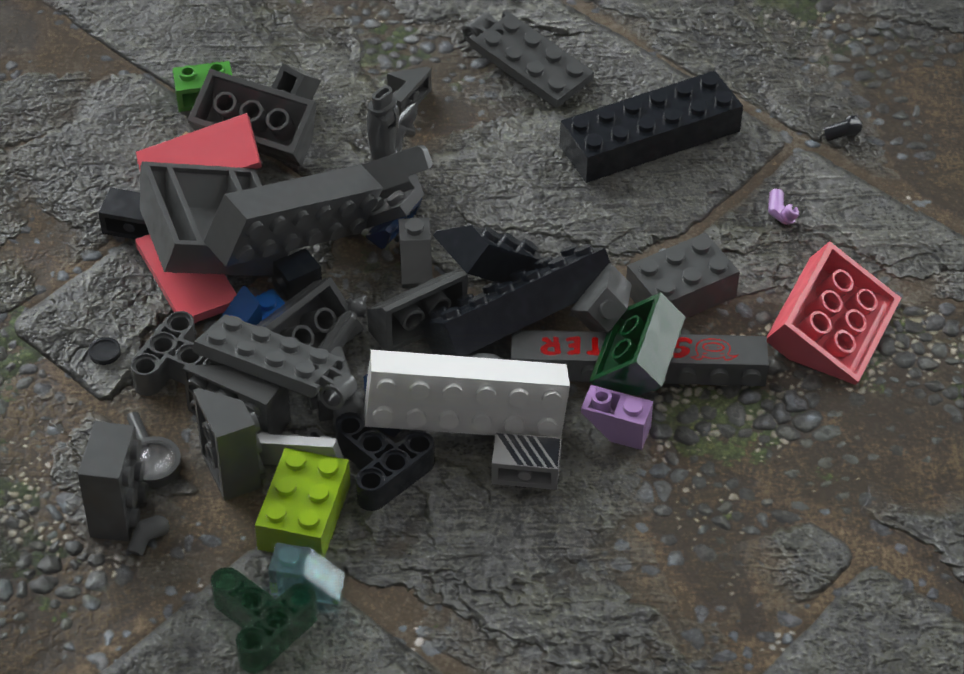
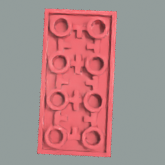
M247 113L136 152L139 170L142 161L253 169L262 167L251 121Z
M150 234L135 239L136 248L173 312H188L194 318V324L224 313L236 296V292L225 274L164 272Z

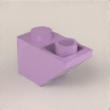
M590 385L581 407V413L610 442L642 450L651 428L653 401Z

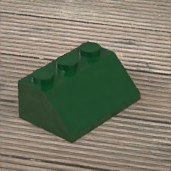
M661 292L629 306L612 329L607 332L589 382L594 386L635 396L658 390L665 382V376L673 359L677 340L681 336L685 316Z

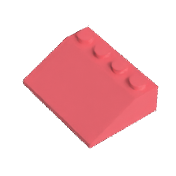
M829 241L808 260L767 335V343L791 361L856 385L859 383L901 297Z

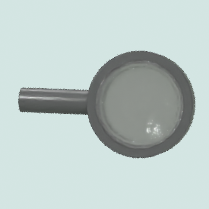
M129 413L127 415L129 425H135L137 440L142 442L140 461L145 462L144 482H148V488H159L170 484L178 477L182 468L181 454L178 446L164 437H149L139 413Z

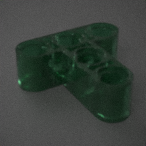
M220 568L211 576L210 582L214 606L242 628L237 634L235 641L239 666L246 672L256 673L265 669L317 621V595L315 589L309 584H294L275 599L234 568Z

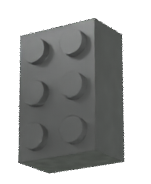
M705 232L627 265L626 279L632 284L630 297L635 303L661 292L686 319L737 297L740 271Z
M94 421L78 471L90 537L130 542L133 528L135 529L141 519L139 507L141 502H146L148 482L143 480L145 462L140 461L142 442L137 440L135 425Z

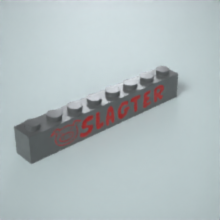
M518 330L512 333L511 360L567 364L569 381L589 382L607 332ZM681 334L677 340L673 352L674 356L669 364L664 384L766 386L769 367L767 336Z

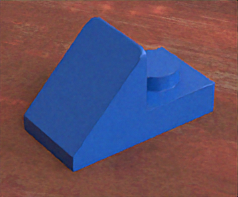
M243 286L221 317L225 314L237 316L242 321L256 326L285 304V302L273 288L255 297L246 286Z

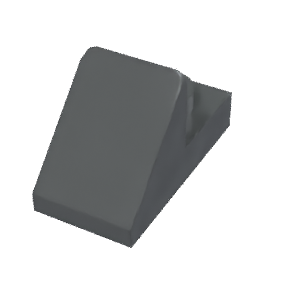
M421 67L387 74V86L392 88V95L397 99L399 116L413 103H416L418 106L432 90L431 68Z

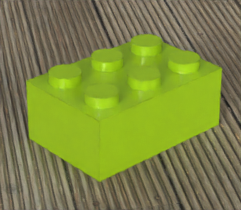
M285 447L255 523L257 549L323 563L351 485L349 460Z

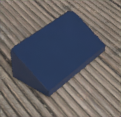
M420 199L407 216L398 219L414 218L423 199ZM398 219L374 226L366 234V238L379 248L385 249L399 234Z

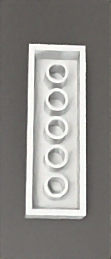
M371 350L364 402L365 427L493 436L496 433L561 438L570 389L567 364Z

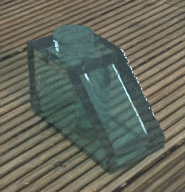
M276 543L268 569L271 595L338 605L345 573L310 547Z

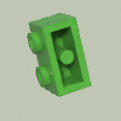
M230 61L172 68L178 112L192 111L209 69L232 75Z

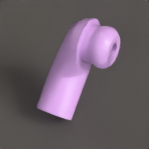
M780 189L771 190L769 193V214L782 224H793L799 216L798 208L795 207L792 210V204L784 206V192Z

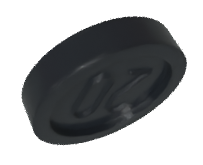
M110 337L94 340L88 349L90 359L99 365L114 363L121 355L120 344Z

